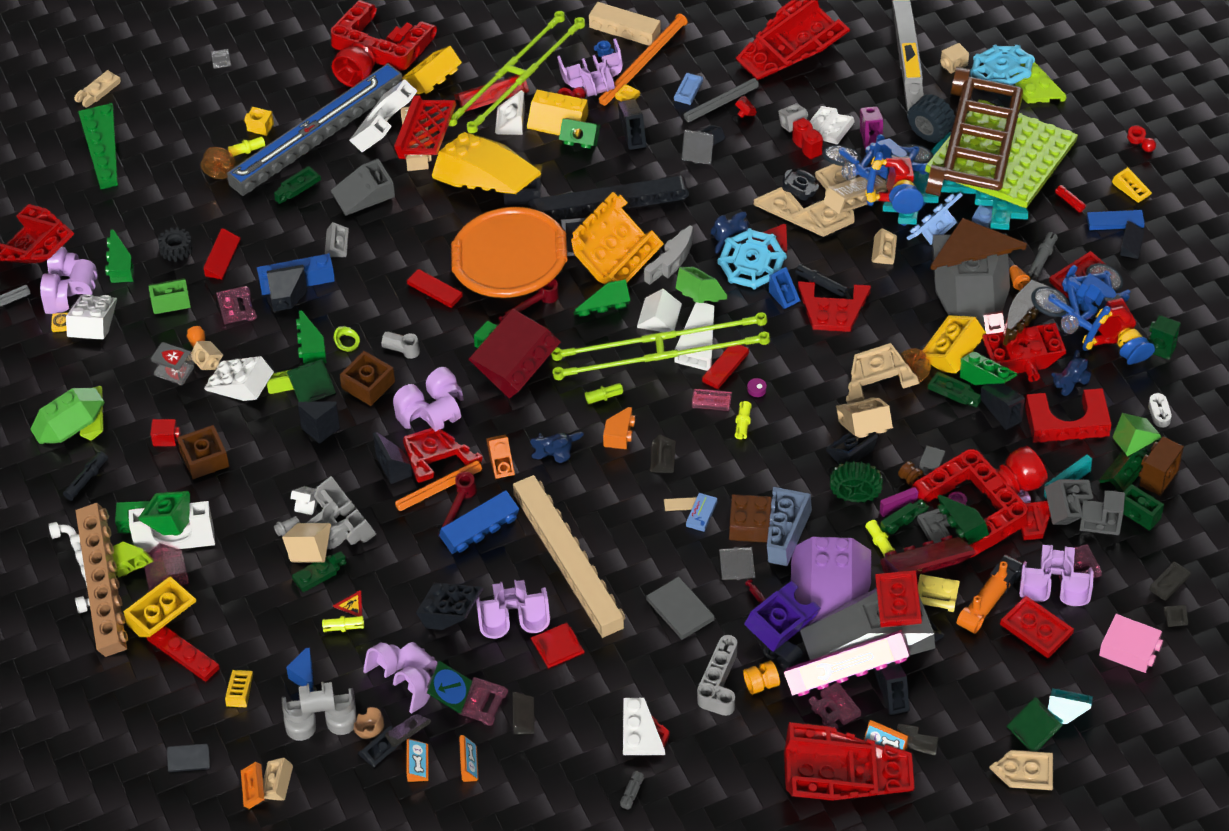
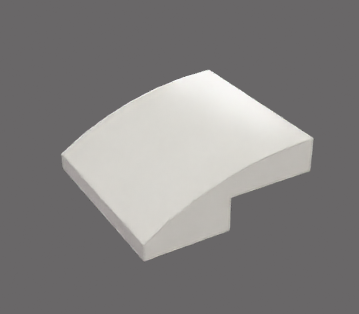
M821 106L810 122L813 129L822 135L824 141L838 144L854 124V118L838 114L836 108Z

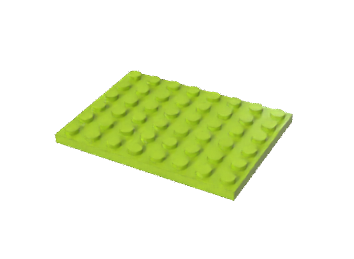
M978 100L981 103L991 104L985 100ZM969 111L965 123L1004 131L1006 119ZM1019 113L1003 188L995 191L962 183L958 184L1027 208L1077 141L1078 135L1069 130L1058 128L1053 124H1047L1036 118H1030ZM962 134L959 147L999 155L1001 142ZM950 136L927 163L926 172L930 173L932 164L943 167ZM956 157L954 171L993 179L996 165Z

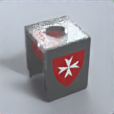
M164 342L160 344L151 357V362L159 364L154 371L155 376L181 385L184 384L194 369L191 351Z

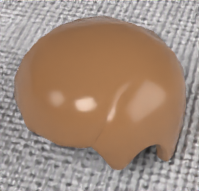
M368 707L367 713L364 715L358 714L357 720L354 723V732L363 739L376 737L384 729L382 712L375 707Z

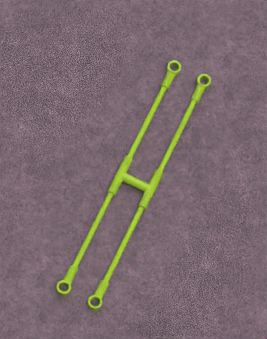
M563 11L555 12V17L525 48L512 57L477 94L452 115L448 126L457 125V120L465 113V110L507 72L520 75L516 82L482 115H479L474 121L467 123V131L469 133H476L478 126L518 85L527 80L538 69V66L570 35H573L578 29L585 27V19L582 17L576 18L574 20L575 23L568 29V32L527 70L515 67L514 65L518 62V59L547 31L558 23L565 21Z
M760 312L756 316L742 318L739 321L681 331L673 330L644 335L640 338L577 349L568 348L561 350L560 348H555L551 353L554 361H559L566 356L576 355V353L639 342L656 341L657 353L580 368L563 369L562 367H556L552 373L555 380H562L565 376L576 375L579 372L643 361L650 362L679 357V355L755 343L767 345L770 342V336L765 331L757 336L747 337L743 340L679 351L676 349L664 352L663 343L665 339L676 338V336L737 325L758 324L763 326L767 323V316L765 313Z

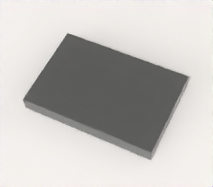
M680 577L675 578L646 596V600L681 640L714 621V615Z

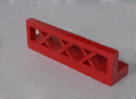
M520 75L495 81L465 112L496 102L516 82ZM526 80L521 85H518L505 99L514 96L521 90L524 93L529 92ZM485 85L454 94L455 100H459L462 108Z

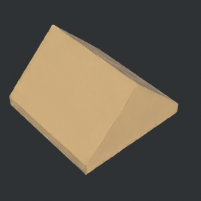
M297 523L282 537L290 561L325 562L331 524Z

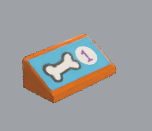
M870 720L864 737L865 741L870 739L875 741L877 745H888L906 751L908 744L907 735Z
M460 735L463 782L477 781V746L464 735Z
M407 739L408 782L429 781L427 743Z

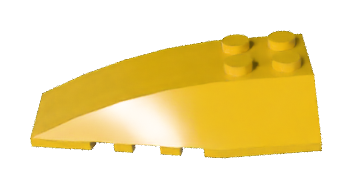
M464 132L439 151L432 178L455 187L467 185L470 189L482 187L483 190L489 191L493 188L496 192L516 194L541 175V172L508 146Z

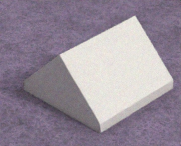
M522 90L498 106L496 134L523 135L525 102Z
M664 289L655 292L645 298L637 328L659 332L675 330L682 303Z

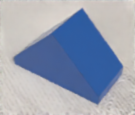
M786 267L769 275V293L784 309L800 301Z
M305 648L286 667L288 679L299 686H307L309 683L310 692H314L310 648Z

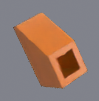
M628 407L606 420L603 434L604 447L627 449L628 442L632 441L633 431L630 429L635 426V416L632 415V407Z
M501 435L486 438L495 479L515 475L508 437Z

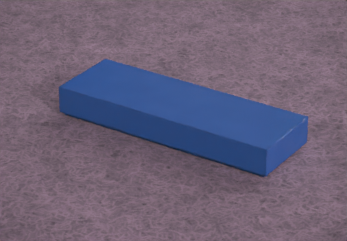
M1142 210L1087 212L1089 230L1126 229L1127 221L1134 223L1140 228H1144L1145 224Z

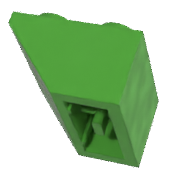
M679 267L675 289L681 291L682 295L693 298V301L697 303H704V301L718 302L719 300L727 299V294L715 278L696 267Z
M185 278L149 284L154 314L191 308Z

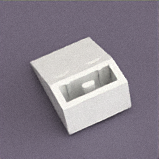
M88 294L81 295L66 315L67 337L104 339L109 332L117 298H112L109 295H102L100 297Z
M261 356L221 361L204 389L242 401L255 400L274 371Z

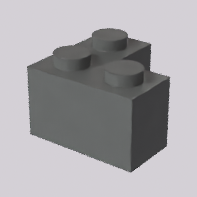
M1059 479L1044 487L1053 525H1068L1082 518L1080 505L1083 504V500L1089 501L1093 499L1089 480Z
M1105 490L1103 502L1083 500L1081 510L1083 517L1080 519V531L1119 535L1124 511L1125 493Z

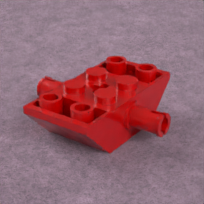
M1056 323L1024 328L1022 333H1018L1014 341L1011 340L1007 346L1003 345V332L982 335L990 360L1009 368L1017 374L1026 372L1030 382H1033L1032 376L1034 381L1040 378L1038 370L1048 368L1066 354V349Z

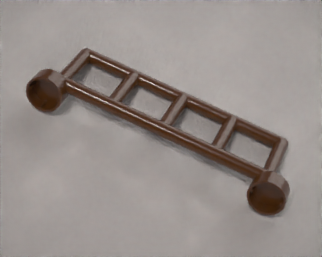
M956 67L951 94L960 96L943 167L931 165L926 187L927 194L940 196L944 180L995 191L1003 188L1023 97V89L1021 87L969 77L970 69ZM973 88L1012 96L1009 108L971 101ZM971 111L1005 118L1004 131L966 124L967 112ZM962 134L1001 142L999 155L959 147ZM956 157L996 165L993 179L954 171Z

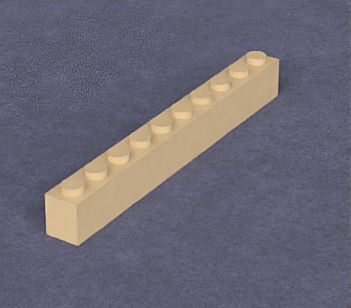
M533 475L513 483L514 497L601 637H606L624 629L623 620H625V615L622 609L617 608L614 596L607 592L605 582L598 578L595 566L590 565L586 552L581 551L578 539L571 535L568 523L563 522L561 512L558 508H554L553 500L550 495H546L542 482L537 481Z

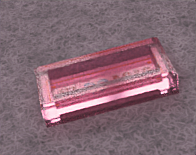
M694 389L692 408L730 411L732 392Z

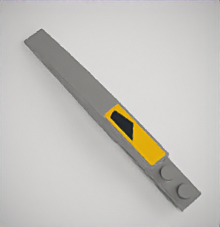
M892 0L900 68L902 69L908 112L924 96L922 70L910 0Z

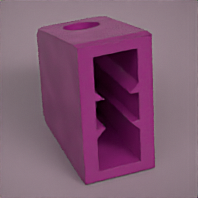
M864 107L860 109V131L865 149L871 143H876L879 134L883 135V117L878 107Z

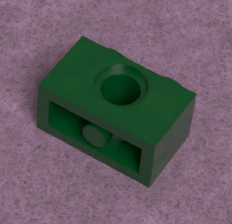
M1159 315L1156 322L1153 321L1149 329L1151 333L1148 337V342L1155 346L1154 355L1170 360L1177 345L1180 322Z
M1131 484L1123 492L1125 493L1123 514L1146 529L1151 530L1161 519L1164 504Z

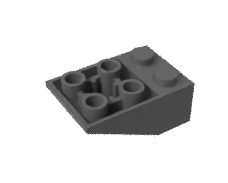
M379 159L361 165L331 190L345 216L395 197L393 181Z

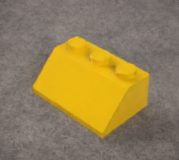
M448 46L433 52L405 74L402 80L405 79L417 90L416 94L424 92L428 94L434 89L433 86L436 83L440 84L446 80V75L455 73L458 70L457 67L462 62L452 47Z
M537 89L531 102L527 129L560 135L562 118L586 121L588 116V100ZM578 129L576 131L577 138L581 133V129Z
M948 315L919 354V357L941 372L957 373L960 370L961 358L975 349L981 342L982 335H985L986 332L976 317Z
M170 576L123 611L126 624L139 637H151L194 604L196 599Z

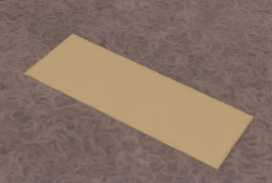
M697 497L664 499L665 511L692 510Z

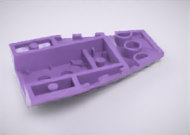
M811 537L796 545L791 557V581L799 587L795 591V599L800 604L807 605L815 602L821 607L817 616L806 626L853 599L868 593L871 586L870 549L853 538Z

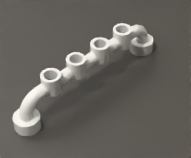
M57 522L49 523L52 539L60 537L62 532L69 535L82 576L86 581L79 534L69 525H58ZM84 596L75 598L78 612H87V607L90 606L89 598L84 599Z

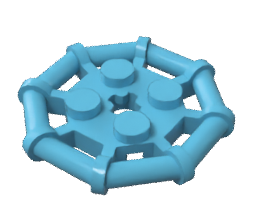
M993 45L992 48L973 57L974 62L970 75L974 78L1013 85L1032 75L1031 69L1035 58L1021 49L1020 45Z
M748 228L747 231L731 238H726L720 258L717 259V263L722 267L730 284L735 283L751 287L755 290L757 287L769 282L770 274L781 269L787 254L783 252L776 240V235ZM752 237H753V238H757V239H761V240H764V241L761 242V241L753 240ZM747 238L749 239V240H746V243H744V244H741V243L738 244V242H740V241H742V240H744V239H747ZM771 244L775 252L771 253L767 246ZM731 248H734L733 256H728ZM752 255H755V260L750 261L747 258L751 257ZM771 259H777L774 268L769 267ZM728 263L735 265L736 270L732 272ZM765 271L768 273L759 279L755 278V276H761ZM740 274H745L748 276H752V280L738 276Z

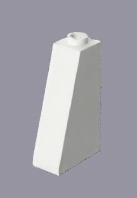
M696 302L684 330L714 325V306L708 303ZM713 330L681 335L675 350L679 351L713 345ZM712 350L679 355V357H675V362L708 371L712 366Z

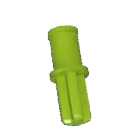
M621 383L608 387L601 386L600 389L586 392L585 398L588 405L601 400L607 401V398L622 394L623 387Z

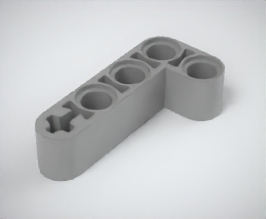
M724 635L720 638L697 689V703L699 707L725 716L732 714L735 710L734 692L723 687L737 657V639L732 635Z

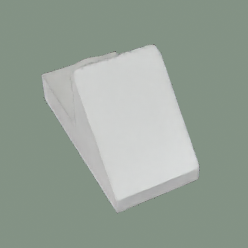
M303 486L292 491L291 499L296 500L294 509L296 512L309 515L314 513L318 504L314 498L316 489Z

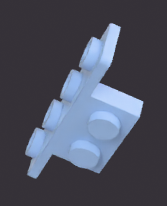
M961 192L957 195L952 193L945 198L946 203L933 209L934 213L925 216L921 220L923 223L920 226L917 224L910 229L911 234L906 238L910 240L922 233L931 245L933 235H944L957 223L948 211V208L963 196Z

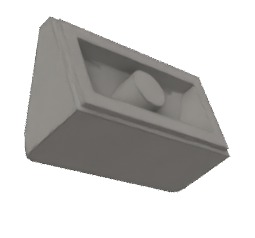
M331 223L326 232L325 254L330 253V257L347 256L349 228Z

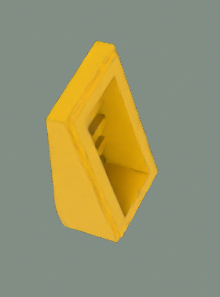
M1128 167L1115 175L1112 183L1138 203L1152 194Z
M232 670L225 697L226 706L247 707L253 671ZM235 682H245V684H235Z

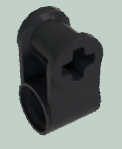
M788 641L774 652L766 645L763 649L764 656L784 670L795 666L803 656L802 650Z

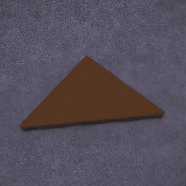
M962 218L931 264V269L936 270L937 267L946 265L947 267L954 266L968 260H981L995 254L997 256L1008 254L1013 250H1026L1027 243Z

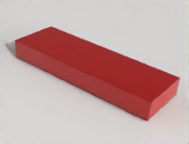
M420 269L407 280V284L450 308L463 297L462 292Z
M742 345L728 347L702 377V382L718 390L749 354V349Z

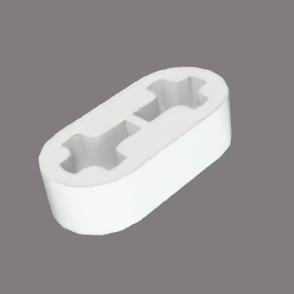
M1156 393L1151 395L1149 410L1152 420L1158 427H1167L1171 421L1168 401L1163 394Z

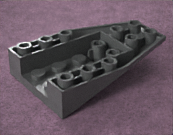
M933 235V261L951 235ZM995 254L987 256L985 259L968 260L962 262V264L949 267L947 265L941 266L933 270L935 292L947 314L976 317L986 332L984 313L1003 311L1010 291L1008 254L999 256Z
M877 588L853 599L800 630L810 660L899 630L903 631L910 655L935 649L934 632L920 596L922 624L881 627Z

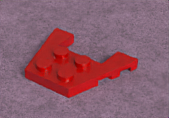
M798 281V290L801 293L802 301L807 309L806 312L813 330L850 332L871 289V285H854L853 299L814 297L815 282Z
M432 428L404 436L403 439L404 447L418 483L434 477V471L428 464L453 455H457L465 465L474 461L482 462L483 456L478 452L476 454L469 451L470 447L465 444H458L455 442L454 437L441 429L435 432Z

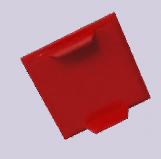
M567 622L531 637L533 644L548 669L585 653Z

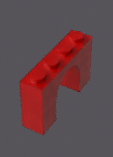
M1103 388L1083 391L1082 404L1085 415L1076 421H1063L1056 418L1049 409L1046 393L1027 394L1025 409L1033 442L1110 436L1111 420Z

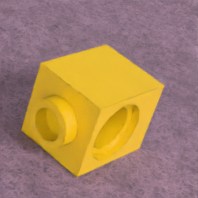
M252 107L245 116L247 131L267 136L274 125L272 111Z

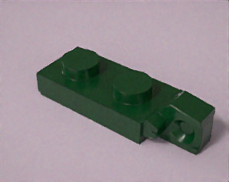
M310 166L306 167L281 183L279 190L274 192L275 201L280 204L286 201L287 198L291 199L321 181V176Z
M937 372L928 384V389L959 403L977 407L981 402V395L975 393L970 385L940 372Z
M922 499L913 504L909 503L882 520L880 528L887 535L894 534L902 525H908L916 516L926 513L929 506Z
M342 552L332 556L329 555L325 558V562H315L294 573L292 579L300 590L305 592L335 576L340 567L346 564V557Z

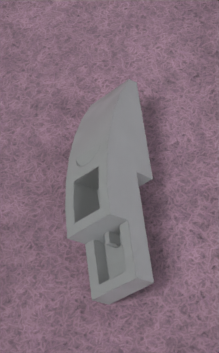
M691 225L681 230L672 240H668L665 244V253H662L654 262L645 267L644 281L650 285L662 275L669 278L682 265L692 245L693 227Z

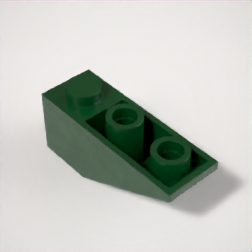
M937 496L940 503L937 505L942 515L946 514V519L951 528L955 527L957 536L962 540L964 539L968 545L989 535L986 522L976 509L945 496Z

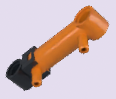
M1005 554L1000 563L992 570L990 579L980 592L974 596L970 605L964 607L961 611L957 624L976 634L981 628L985 617L1003 593L1007 594L1013 586L1014 580H1017L1021 575L1023 562Z

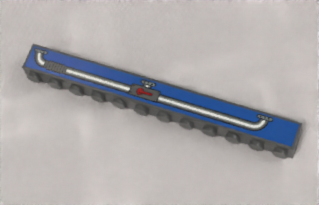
M387 63L227 172L229 185L242 196L251 192L255 187L280 172L284 167L293 163L328 137L334 135L335 132L347 126L348 123L360 117L367 110L373 108L383 94L402 81V73Z

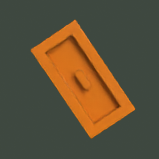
M254 762L241 770L244 807L249 809L265 800L262 766L260 763Z

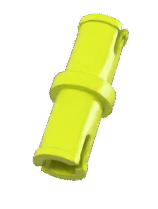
M262 136L249 141L243 140L242 143L228 146V152L231 157L243 153L249 154L253 150L264 148L265 142Z
M748 401L740 402L739 414L736 416L735 421L737 423L735 437L741 440L747 438V429L751 422L749 416L752 404Z
M869 521L865 527L873 537V543L878 545L883 556L885 557V554L895 551L888 541V535L881 530L877 521Z
M340 616V618L323 619V632L338 630L346 632L349 629H364L363 616L347 618Z

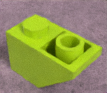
M126 542L113 546L114 554L112 555L117 566L115 574L118 577L127 575L136 569L154 562L153 558L142 548Z

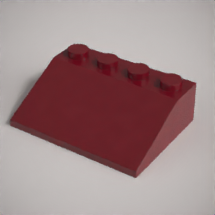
M512 309L470 356L469 360L508 398H511L520 391L561 341L547 328Z
M950 535L941 538V542L935 544L932 540L923 543V547L915 548V546L904 548L902 553L897 554L896 551L888 552L880 562L884 573L916 570V575L962 563L976 553L960 537L953 538Z

